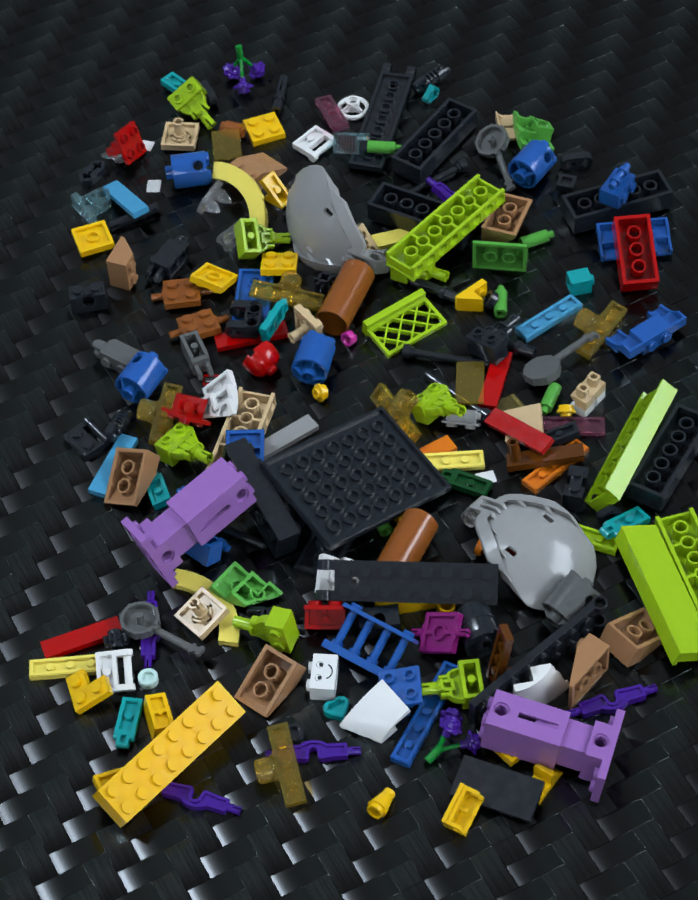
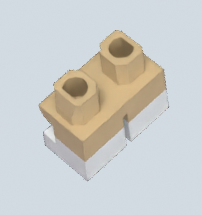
M593 371L587 375V378L570 395L574 400L570 405H574L575 414L584 419L605 397L606 382L600 380L601 376Z

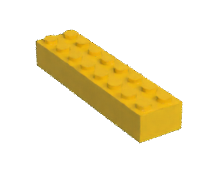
M217 681L95 792L92 797L120 828L123 827L246 711Z

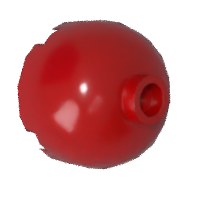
M264 341L253 349L254 353L252 356L248 354L243 361L244 368L256 377L271 376L278 369L276 366L279 363V352L270 341Z

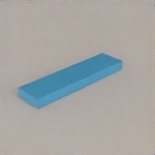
M118 180L102 187L104 193L134 219L149 212L148 206Z
M570 294L516 327L515 333L528 343L581 310L583 304Z
M121 434L117 438L88 488L89 494L105 498L116 447L135 449L138 444V438Z

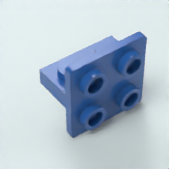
M418 665L378 672L379 682L383 679L409 709L413 708V705L423 703L421 675Z

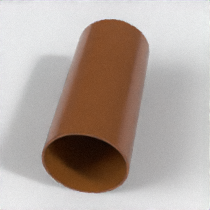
M349 259L344 262L315 316L316 319L322 322V330L334 336H341L351 325L375 278L373 269L365 262L357 259Z
M406 509L377 561L420 562L438 530L436 520L429 513L421 509Z

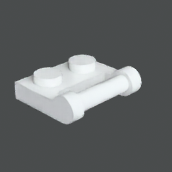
M315 125L292 144L295 150L307 156L311 162H315L321 154L336 145V137ZM324 140L327 141L317 150L313 151V149L317 147L319 144H321Z
M133 649L95 652L97 678L102 675L107 676L113 693L136 690L135 683H133L131 660ZM118 657H123L125 684H119Z

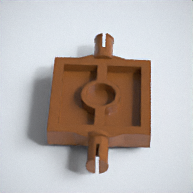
M189 277L162 281V293L151 294L152 301L163 300L165 310L201 306L202 295L213 294V292L190 282Z
M210 308L203 309L199 312L176 318L178 329L168 333L170 339L197 330L200 338L204 339L221 334L220 324L230 320L228 314L217 317Z

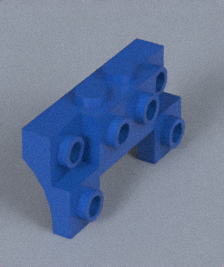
M651 218L656 256L672 255L673 249L668 218ZM612 222L596 223L601 262L616 260Z
M660 304L658 309L653 312H647L649 319L632 328L629 336L619 329L617 334L610 338L606 337L605 343L616 353L621 351L629 359L639 353L645 355L648 352L654 351L661 344L667 343L672 338L673 332L686 325L687 317L680 311H672Z

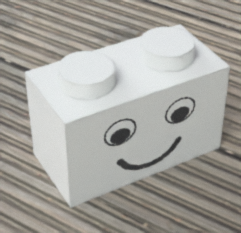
M313 654V661H309L308 674H311V678L306 681V691H310V700L333 701L336 698L339 672L338 655Z

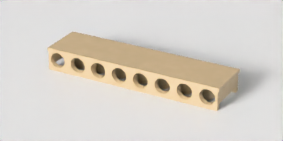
M243 387L238 388L237 414L227 416L212 453L214 459L207 465L206 469L223 456L224 445H226V430L264 429L265 436L277 405L275 393L266 395L244 391Z

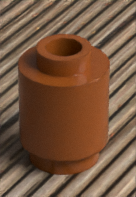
M228 120L226 122L222 121L219 128L220 135L236 140L244 137L246 132L243 123Z

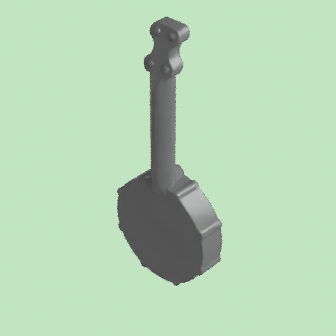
M491 123L479 131L474 143L482 157L492 159L496 157L505 180L506 191L511 192L516 188L514 185L515 181L511 179L502 153L508 147L510 138L503 126Z
M591 331L589 334H583L580 339L555 356L545 355L532 359L525 364L523 370L525 381L533 386L548 385L555 381L561 374V360L585 343L591 342L593 339H599V334Z
M140 601L128 604L119 614L122 633L126 632L127 636L134 640L145 639L156 634L188 651L189 655L196 654V657H200L205 651L204 646L198 647L196 643L191 644L160 628L161 622L158 607L151 603Z

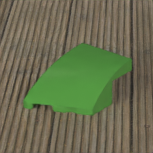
M513 111L514 133L520 150L531 140H546L554 152V147L550 142L554 129L550 122L533 116L526 118L520 116L518 111Z
M236 561L209 588L211 592L221 599L241 607L277 598L283 594L271 581L266 583L253 571L248 573Z

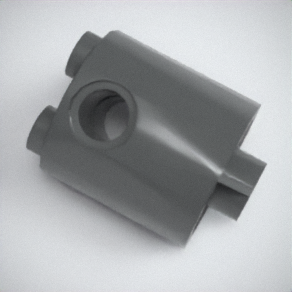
M571 570L542 602L546 619L553 626L559 628L586 607L595 596L602 595L592 588L594 584L586 577L582 579L574 570Z

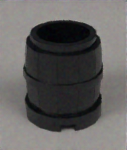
M468 602L457 611L463 614L461 629L469 628L471 631L470 637H461L464 643L463 647L469 657L471 655L476 656L477 659L490 657L498 631V621L490 607L484 602Z

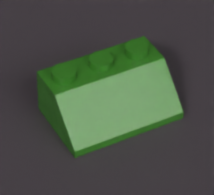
M473 240V268L526 272L529 244Z

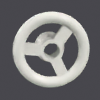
M352 95L343 98L337 104L336 109L339 116L346 120H359L365 117L369 103L362 97ZM360 102L364 104L365 110L360 108ZM356 112L358 115H347L346 113Z

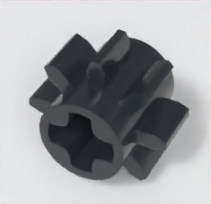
M329 272L319 273L318 278L314 277L315 290H319L321 294H328L335 281V275L331 276Z
M111 629L107 632V636H103L105 650L125 649L124 646H129L127 633H122L121 629Z

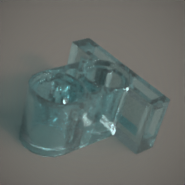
M105 187L97 188L82 197L77 192L71 194L73 208L89 224L97 222L96 216L112 206L110 191Z

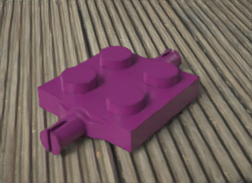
M426 612L422 628L411 629L412 633L415 634L414 637H420L419 652L423 654H456L459 638L470 637L471 634L469 628L461 629L463 614L460 612Z

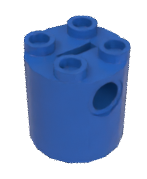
M546 140L529 141L509 163V175L519 186L524 188L535 187L557 162V157Z
M198 151L170 155L171 165L165 166L166 179L174 180L175 189L203 186L212 183L211 169H207V166H210L208 152Z
M309 330L307 334L303 335L291 367V371L297 380L305 384L315 385L321 384L327 379L336 350L335 339L317 333L315 330Z
M140 351L135 354L117 377L115 386L124 399L136 404H143L166 376L168 369L161 363L159 356L155 352L150 351L147 353Z

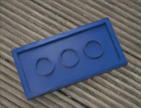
M239 269L235 300L260 302L263 306L265 320L268 312L271 310L275 276H260V269ZM232 316V320L244 321V318Z

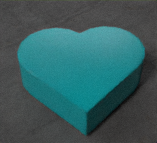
M429 84L422 101L430 104L433 99L437 98L440 89L435 85Z
M338 696L333 701H327L323 705L324 715L339 721H343L349 710V701L344 696Z

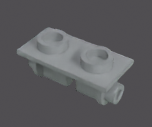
M466 409L464 416L458 417L452 414L449 417L446 416V419L441 420V423H446L447 427H457V424L465 425L464 428L476 429V426L479 427L481 423H477V420H481V412Z

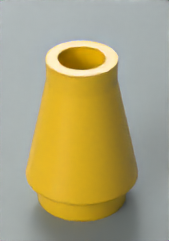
M385 788L370 800L367 807L369 815L375 819L386 816L390 804L395 797V792L390 788Z

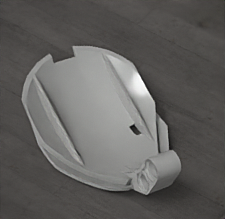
M309 165L301 169L296 175L291 189L288 191L286 202L287 228L293 243L294 253H298V258L309 267L323 272L338 274L345 261L357 259L368 264L373 269L374 274L388 273L390 267L386 266V252L388 249H366V241L354 221L347 202L340 197L339 189L323 166ZM327 208L333 213L332 216L326 212Z
M506 494L497 499L482 495L462 513L461 518L463 522L470 528L475 527L487 562L498 564L501 578L528 607L544 610L542 602L571 570H574L580 578L586 577L594 582L597 568L594 546L584 534L576 519L557 502L524 494ZM509 547L516 552V555L513 557L505 549Z

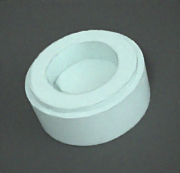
M151 668L141 670L137 677L138 683L143 689H153L159 682L157 672Z

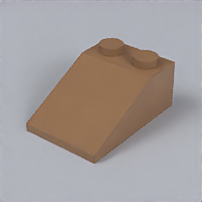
M263 152L238 157L230 163L249 174L261 190L263 187L259 181L269 172L274 171L279 177L287 171V167Z
M116 447L104 503L137 507L156 476L160 456L146 449Z
M644 607L607 623L599 638L610 645V652L626 667L640 662L662 644L647 609Z
M591 633L585 638H581L576 645L577 650L569 684L568 709H573L608 669L610 645Z
M265 644L234 698L268 718L297 686L307 668Z

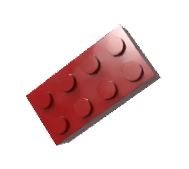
M650 213L614 217L612 232L621 292L657 289L660 280Z

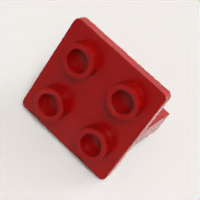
M130 121L114 133L115 141L111 142V146L106 149L108 156L121 153L126 165H130L147 151L135 121Z
M176 393L172 408L164 406L161 408L162 411L167 413L166 416L173 419L179 418V422L190 425V422H192L195 426L203 427V425L211 426L212 423L203 419L208 400L201 397Z
M310 600L308 604L304 605L305 629L340 630L346 619L347 608L343 606L342 601H329V604H322V601Z

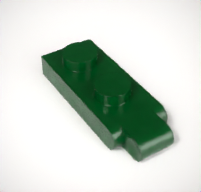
M455 468L451 470L443 469L441 475L452 486L451 489L478 498L482 495L487 496L493 485L491 480Z

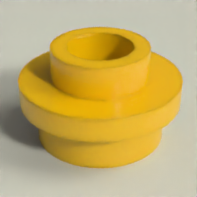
M320 383L314 385L312 390L313 397L319 402H323L329 396L326 385Z
M569 404L559 405L557 414H560L562 418H570L572 414L576 413L574 405Z

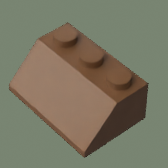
M505 193V202L485 219L481 227V241L509 242L515 239L532 204V199Z

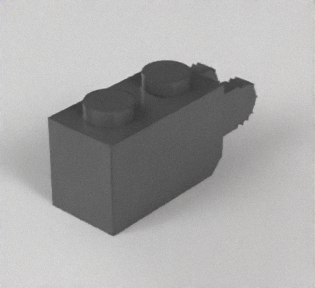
M197 330L179 335L181 350L193 375H196L199 381L203 380V372L207 371L209 377L214 376L209 354Z
M98 339L93 341L92 344L93 348H95L94 355L101 359V364L106 368L117 371L119 374L135 354L140 352L117 339H112L108 343Z

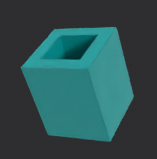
M588 267L566 271V285L570 294L577 296L592 293V285L595 284L593 274H590Z

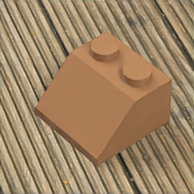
M121 236L106 260L110 286L131 290L138 280L136 262L126 239Z

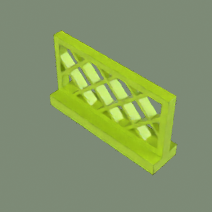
M421 288L364 320L362 332L365 336L369 335L389 359L403 350L404 343L415 344L446 326L447 321L426 298V292ZM425 304L429 312L418 311V307ZM406 314L415 315L414 321L403 319V316ZM417 315L427 317V323L416 321ZM429 318H436L440 323L430 324ZM392 322L400 323L399 329L389 328V324ZM402 324L413 325L412 331L401 330ZM415 326L426 328L422 333L414 332ZM378 330L385 331V336L378 337L374 332ZM387 332L398 334L397 340L386 338ZM400 334L411 336V339L408 341L399 340ZM385 343L396 344V348L389 351L385 347Z

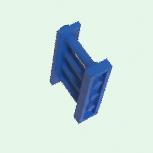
M344 602L343 606L350 610L336 638H333L332 641L324 639L321 646L378 676L380 671L395 669L409 641L418 645L419 641L414 638V633L406 629L401 632L363 612V607L354 602L349 605ZM358 614L366 618L367 621L353 647L346 650L342 648L344 645L342 642ZM375 623L385 629L370 657L367 656L365 660L359 657L361 654L360 650ZM393 632L402 638L388 665L382 669L377 666V659Z

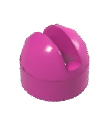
M349 330L341 334V340L345 346L349 347L357 341V335Z

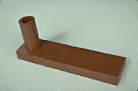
M516 438L507 440L509 454H506L508 472L585 461L583 443L550 447L542 456L533 450L520 452L519 442Z
M507 623L501 624L498 627L486 672L489 684L493 683L511 668L507 667L514 638Z

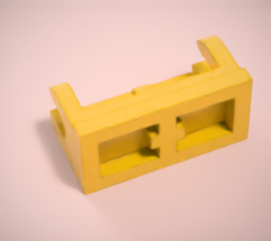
M165 692L145 695L143 712L151 739L153 740L174 720Z
M460 782L441 820L444 827L466 836L485 799L484 796L480 795L479 791Z

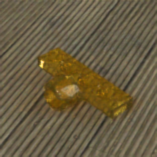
M286 271L281 275L278 284L254 279L249 297L272 302L285 298L288 305L296 306L300 303L304 308L318 311L323 303L324 294L302 290L300 288L301 276L297 272Z
M614 300L610 302L600 315H596L587 308H582L576 315L573 325L585 334L595 331L599 334L600 338L585 343L575 352L590 360L603 344L605 338L611 334L626 315L628 309Z
M165 382L159 401L145 398L139 401L136 418L140 421L152 423L148 444L154 445L172 429L174 419L166 416L167 413L162 411L161 408L162 406L172 408L176 393H182L183 386Z
M379 383L371 394L370 399L377 408L382 406L409 438L416 443L421 436V432L410 419V413L418 404L417 395L409 389L405 390L402 388L394 397L385 384Z
M288 722L268 726L267 730L272 754L254 761L258 782L260 784L273 781L280 782L286 808L307 803Z

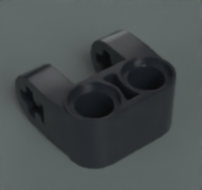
M232 301L229 313L234 317L244 318V321H228L225 334L232 338H258L260 336L259 326L264 322L262 304L258 301Z

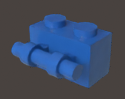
M626 162L619 168H615L600 188V203L619 209L622 203L625 204L630 192H634L636 188L635 174L629 173L631 167L629 163Z
M214 536L203 546L197 542L185 553L208 567L220 561L222 550L229 552L231 546L227 544L225 539Z

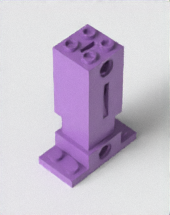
M222 457L166 502L169 508L152 522L146 518L138 524L137 521L132 522L128 517L121 521L151 566L172 588L178 584L174 577L176 575L174 569L183 562L180 556L197 542L203 546L257 501L253 495L255 490L248 482L246 483L247 477L243 472H237V468L231 461L226 462Z
M497 689L495 696H490L487 711L482 718L478 737L482 738L480 747L508 754L512 757L515 756L530 763L541 764L553 770L555 764L580 771L579 778L591 782L588 790L592 792L590 801L598 803L626 711L617 709L615 717L610 716L608 724L596 720L594 726L569 719L571 712Z

